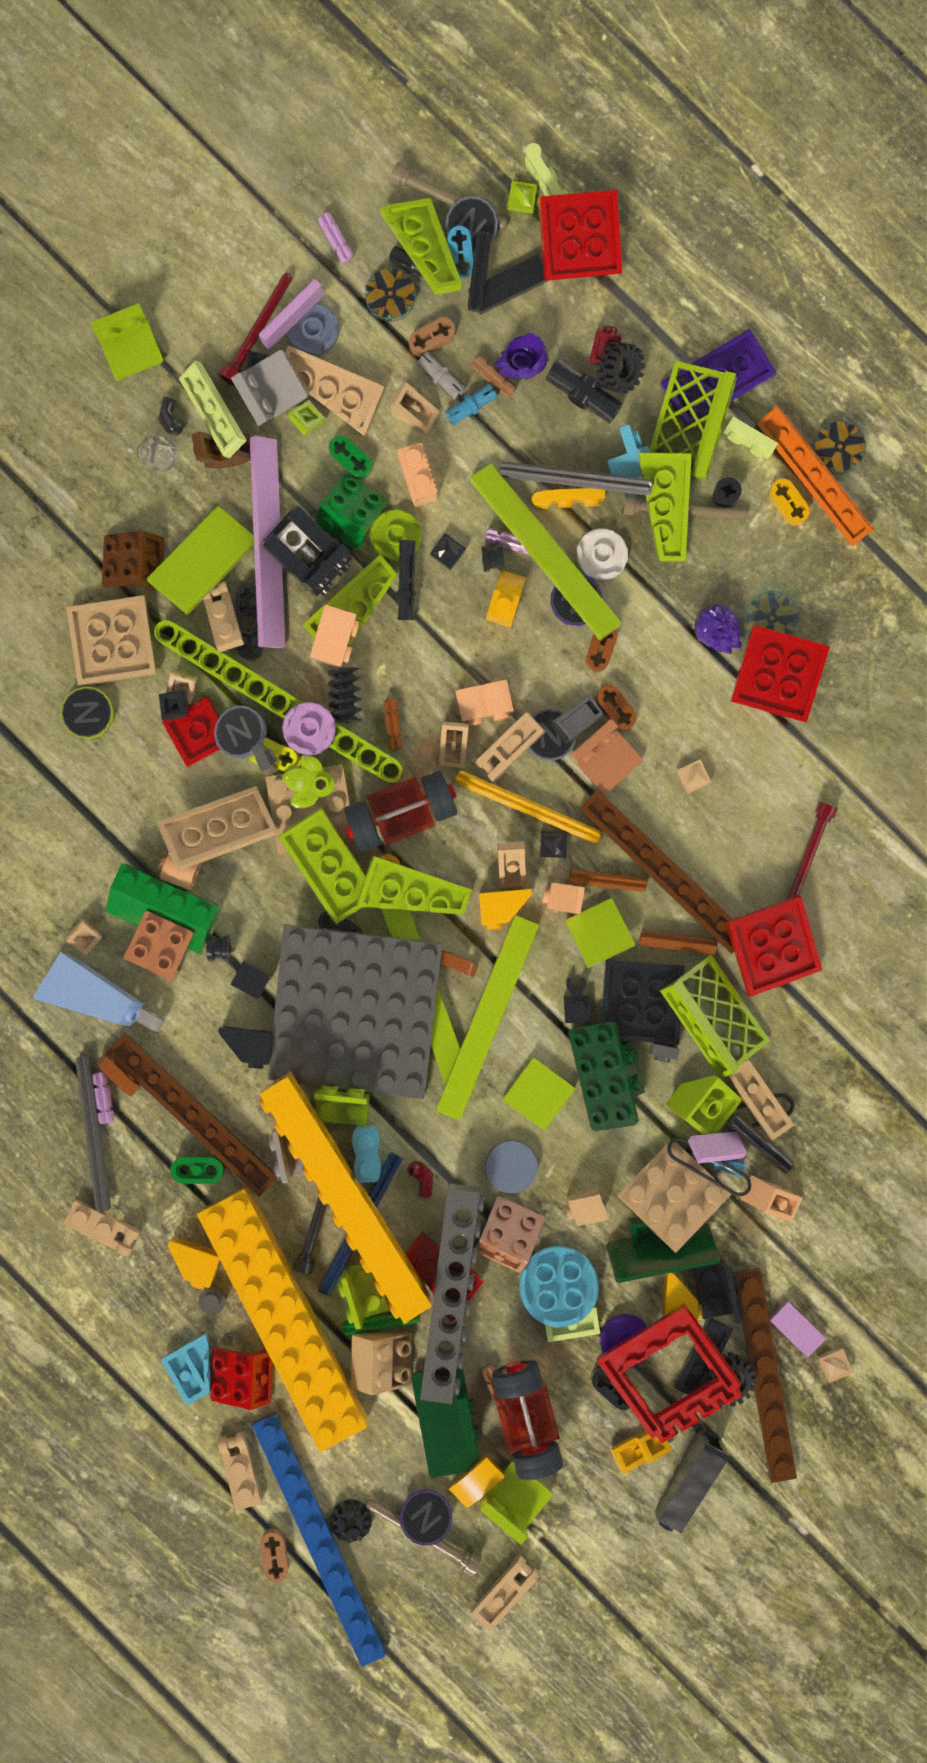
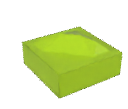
M512 181L507 210L533 214L537 185Z
M310 400L292 409L288 414L290 420L304 436L323 425L326 420Z

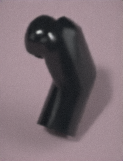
M163 397L159 422L168 434L178 436L183 431V423L177 421L173 415L176 400Z

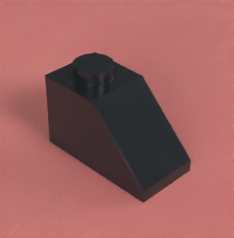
M230 1026L219 1027L218 1033L241 1062L248 1063V1068L263 1069L264 1065H269L272 1031Z

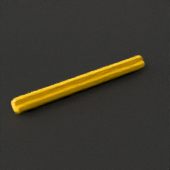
M459 771L456 776L455 783L591 843L596 844L600 839L601 831L464 771Z

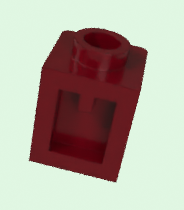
M603 325L602 329L597 328L589 363L597 364V362H601L602 359L599 355L600 353H605L603 348L610 346L609 343L621 342L622 334L618 333V328L609 325Z

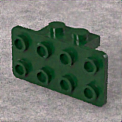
M613 1021L570 1029V1043L591 1129L593 1131H601L638 1124L639 1118L634 1098L645 1093V1080L640 1073L639 1055L634 1048L633 1041L621 1044L617 1025Z
M639 1217L628 1218L631 1238L609 1242L606 1245L614 1278L618 1283L720 1262V1255L711 1229L706 1223L676 1253Z
M440 1367L436 1370L439 1376H447L450 1373L445 1367ZM463 1367L456 1370V1379H460L459 1395H453L452 1404L420 1400L424 1371L413 1373L411 1381L430 1477L437 1478L468 1472L480 1461L477 1442L481 1441L479 1425L473 1424L472 1416L476 1415L474 1399H469Z

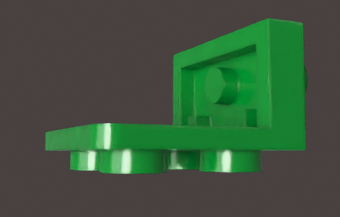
M344 475L320 503L315 522L325 532L359 551L370 526L386 508L388 499L352 476Z

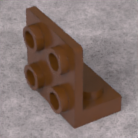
M145 531L105 535L102 586L109 588L137 585L157 590L148 582L147 578L163 562L165 537Z

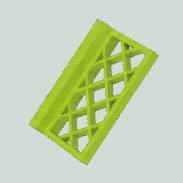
M675 361L651 442L650 452L655 453L657 449L666 445L668 451L673 453L668 443L682 435L688 448L680 453L691 451L695 459L690 477L707 482L736 385V373L728 371L724 373ZM679 369L690 371L694 380L680 387L676 380ZM695 373H699V374H703V375H701V376H699V377L697 378V376H696ZM708 376L719 378L717 387L706 394L700 381ZM676 384L678 390L673 392L674 385ZM697 384L703 396L689 403L683 391ZM681 394L687 406L673 413L669 407L670 399ZM712 395H714L713 400H712V404H711V402H710V400H709V397H711ZM706 400L710 407L709 414L698 420L692 407ZM667 410H668L669 413H670V416H668L667 418H665L666 413H667ZM690 410L696 422L682 430L675 417ZM673 419L679 432L665 439L661 432L662 427ZM706 421L705 428L703 429L701 423ZM699 426L703 434L702 438L691 446L684 433ZM661 436L663 441L658 444L659 437ZM699 446L698 452H697V455H696L693 449H695V448H697V447Z
M711 954L673 983L660 990L719 1078L734 1074L740 1069V1065L770 1041ZM708 964L713 972L712 980L702 978L703 967ZM687 979L696 981L695 994L688 992L683 984L684 981ZM702 983L712 985L711 998L701 996ZM718 987L724 988L727 992V1002L717 1000ZM700 1001L710 1003L709 1016L704 1015L701 1011ZM717 1005L727 1007L726 1020L716 1018ZM733 1009L739 1010L742 1014V1024L732 1021ZM715 1023L725 1025L724 1038L719 1037L716 1033ZM731 1027L741 1029L740 1041L731 1040ZM748 1031H753L759 1039V1042L755 1045L747 1043ZM730 1044L740 1047L739 1058L736 1061L730 1053Z

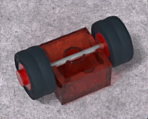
M436 771L421 778L427 796H423L416 777L369 794L367 799L374 816H371L364 800L346 806L344 812L348 823L345 824L350 839L354 838L359 850L365 851L381 844L376 826L379 827L386 846L436 828L428 806L431 805L437 821L457 815V809L453 801L457 796L452 783L447 784L443 773Z
M533 1360L513 1361L496 1369L492 1373L496 1393H492L507 1451L509 1454L513 1453V1462L518 1478L522 1480H536L555 1474L563 1467L560 1447L555 1441L560 1439L548 1389L541 1377L538 1363Z

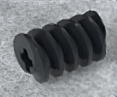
M339 667L328 671V676L336 678L328 682L329 687L335 688V690L328 692V695L336 699L329 702V707L335 709L330 714L337 723L362 722L361 718L355 716V713L362 711V708L354 706V703L362 701L361 697L354 695L355 692L362 690L361 687L354 685V682L361 680L360 676L354 675V671L360 670V668Z

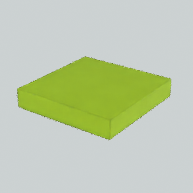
M612 898L565 920L587 968L635 946V942Z
M532 1057L502 1100L545 1131L576 1088Z

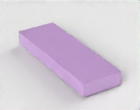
M313 279L259 333L262 344L268 350L324 296L322 285L316 279Z

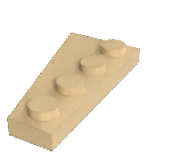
M288 345L285 354L306 392L366 437L385 387Z

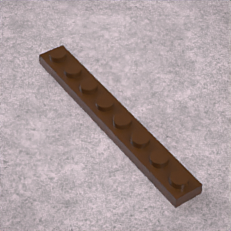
M597 789L579 810L716 939L722 947L732 954L734 949L725 921L733 918Z
M123 1033L107 1050L106 1053L255 1194L260 1197L277 1179L276 1173L127 1033Z
M760 1268L736 1271L739 1288H736L738 1298L742 1301L744 1314L741 1315L748 1361L755 1372L753 1376L756 1378V1383L752 1384L755 1387L754 1395L769 1480L771 1483L797 1479Z

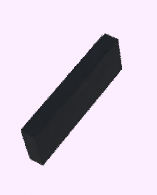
M539 255L487 279L482 310L478 312L479 315L548 282L544 281L543 263Z
M707 1318L703 1326L706 1334L718 1351L722 1353L734 1329L715 1318ZM695 1344L674 1384L675 1389L687 1395L705 1385L704 1380L707 1378L704 1376V1372H710L706 1367L707 1364L695 1349Z

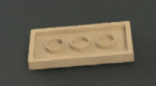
M257 786L157 822L177 871L277 835L276 827Z

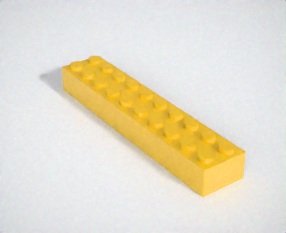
M291 1071L265 1086L260 1093V1105L267 1114L269 1112L272 1113L275 1118L273 1123L275 1129L281 1137L285 1135L289 1140V1151L295 1159H301L304 1166L302 1168L304 1175L309 1182L314 1181L318 1188L316 1193L324 1205H330L333 1212L331 1214L333 1221L338 1228L343 1226L347 1234L345 1239L353 1251L356 1249L359 1251L361 1256L359 1261L367 1274L372 1272L374 1275V1285L381 1296L386 1294L390 1303L388 1307L395 1319L400 1317L405 1324L432 1307L429 1290L406 1257L405 1252L366 1190L357 1181L354 1171Z
M246 1185L202 1208L197 1213V1216L319 1453L366 1429L369 1417L355 1390L351 1389V1383L251 1189Z

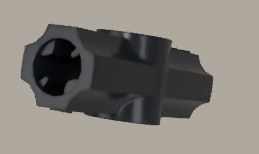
M560 359L553 364L546 376V380L567 394L568 399L574 405L583 410H590L608 424L615 419L623 406L622 402L601 389V385L593 377L584 373L581 375Z

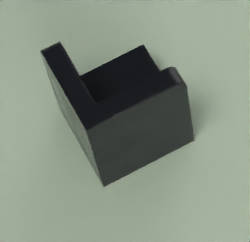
M243 961L230 985L258 999L267 983L273 978V975L248 961Z

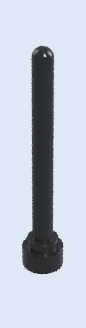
M319 1197L303 1251L299 1253L298 1257H295L292 1269L305 1274L313 1273L315 1262H313L314 1257L312 1254L327 1204L324 1205Z

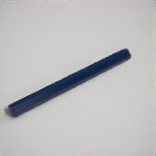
M391 1152L388 1155L381 1169L379 1180L374 1182L368 1193L376 1208L402 1161V1157L396 1153ZM344 1239L318 1288V1291L326 1296L332 1294L342 1275L343 1269L347 1266L354 1252L346 1239Z

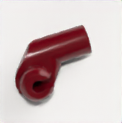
M413 1161L408 1165L407 1173L420 1182L419 1196L430 1198L432 1197L433 1172L423 1162Z

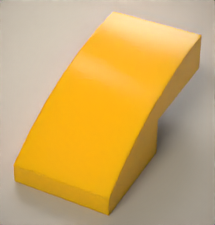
M646 1430L609 1448L622 1474H626L646 1461L652 1463L672 1451L668 1440L661 1443L657 1437L652 1439Z
M486 1454L468 1472H464L449 1487V1490L468 1508L505 1477V1473Z

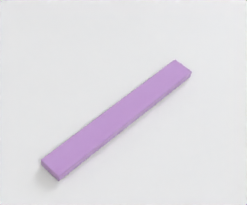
M253 436L250 438L258 647L281 649L285 647L282 566L259 545L280 522L277 439Z

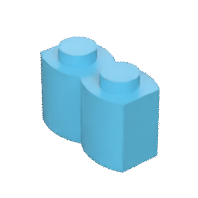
M375 1124L367 1126L356 1125L352 1138V1145L356 1154L354 1163L355 1177L359 1183L377 1182L381 1172V1159L377 1152L379 1146L378 1129Z

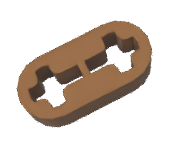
M442 317L414 331L409 337V348L412 354L417 357H424L426 352L431 354L452 342L455 337L454 323L450 319ZM440 326H443L444 329L449 328L447 336L441 333L434 337V335L439 333ZM420 338L421 341L427 340L425 348L415 347L416 339Z
M270 1528L264 1532L260 1543L265 1577L269 1581L278 1583L286 1578L289 1569L286 1539L280 1529ZM270 1537H274L275 1541H279L274 1552L272 1551L271 1543H267ZM274 1559H277L278 1567H283L279 1574H276L275 1570L271 1569Z

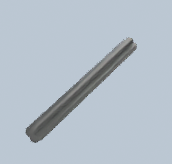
M505 461L501 462L499 473L504 478L640 495H650L653 488L652 480Z
M80 1056L76 1058V1067L95 1208L97 1212H106L111 1209L95 1098L92 1061L90 1056Z

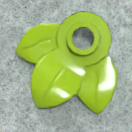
M308 755L301 756V768L291 769L282 775V780L286 786L295 791L291 805L299 808L313 806L319 797H326L331 794L335 786L332 775L323 771L321 762L317 758ZM323 779L326 782V787L319 789L316 786L317 780Z

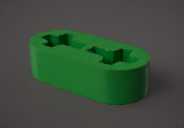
M336 436L331 439L329 452L333 460L352 477L360 480L366 479L372 472V464L369 457L345 436ZM337 444L339 446L345 444V450L349 456L347 457L342 452L336 454L335 446ZM354 458L358 463L364 461L366 470L362 471L359 469L356 472L352 459Z

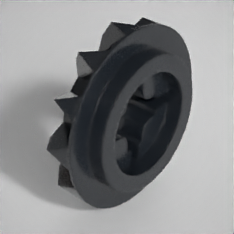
M355 1499L341 1501L331 1512L330 1525L332 1533L338 1537L339 1541L344 1540L349 1544L354 1541H361L363 1537L369 1534L372 1525L370 1510L366 1508L364 1503ZM357 1513L355 1523L358 1526L351 1525L346 1530V1520L344 1518L350 1519Z

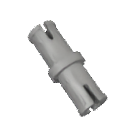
M426 352L424 354L425 358L422 356L418 360L417 365L433 379V383L436 386L440 385L454 401L459 398L458 395L461 396L466 387L450 374V369L447 366L443 367L429 352Z

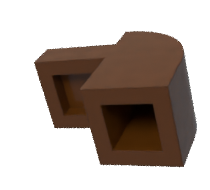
M200 431L192 434L196 461L204 462L205 468L210 469L233 467L251 461L250 435L242 432L247 441L230 458L223 456L211 434Z

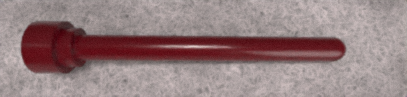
M284 273L234 359L221 368L218 376L226 383L235 386L231 377L242 372L240 368L247 358L248 351L253 348L259 333L266 326L292 281L291 274Z
M818 802L814 811L817 813L815 816L817 821L787 899L797 895L800 896L827 822L830 823L832 818L835 819L838 808Z

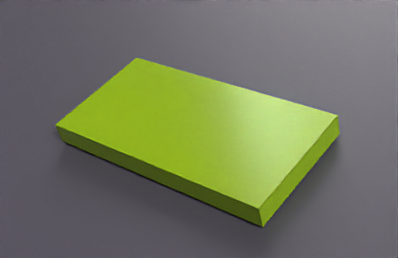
M217 506L158 566L147 580L188 615L254 547V535L222 508Z
M323 808L318 809L277 836L335 924H338L362 908L355 905L366 874Z

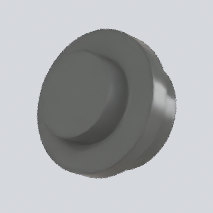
M215 1287L205 1289L199 1297V1306L206 1314H217L225 1305L223 1292Z

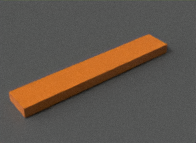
M779 405L775 406L756 423L767 437L778 443L776 446L778 452L852 546L874 530L871 523Z

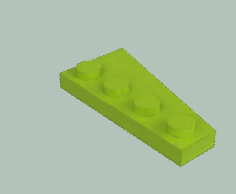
M431 198L381 206V216L435 295L460 291L462 282Z
M637 452L642 478L650 479L653 483L651 494L645 496L658 561H686L692 454Z
M379 555L325 605L356 614L355 621L359 622L356 632L357 636L398 574ZM324 606L302 625L314 639ZM356 636L354 638H349L347 644L348 647H350Z
M372 856L355 906L464 915L472 889Z

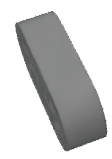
M142 1006L140 1016L136 1021L149 1029L159 1032L165 1019L147 1007Z

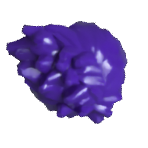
M526 333L512 339L505 350L501 352L502 357L497 359L494 364L502 368L499 374H505L506 377L528 380L540 374L545 369L549 359L547 358L548 353L544 341L534 333Z
M716 604L700 611L694 624L695 634L699 641L708 647H713L718 652H725L727 654H732V648L742 647L739 638L742 635L740 633V620L734 611L730 610L727 606Z

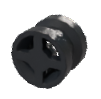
M732 477L721 479L713 491V500L717 506L732 507L741 495L742 488L740 483Z
M497 544L492 548L481 546L483 572H489L491 569L505 570L502 544Z
M224 935L222 938L207 936L206 954L208 962H213L216 959L230 961V935Z

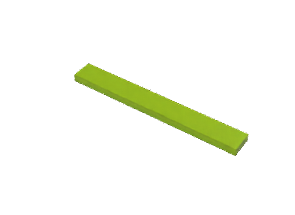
M490 463L471 476L470 482L596 637L601 641L620 627L621 621L496 468Z
M381 908L391 937L421 940L409 910ZM437 987L431 1047L446 1084L460 1046Z
M514 915L435 1111L456 1120H461L538 930V924Z

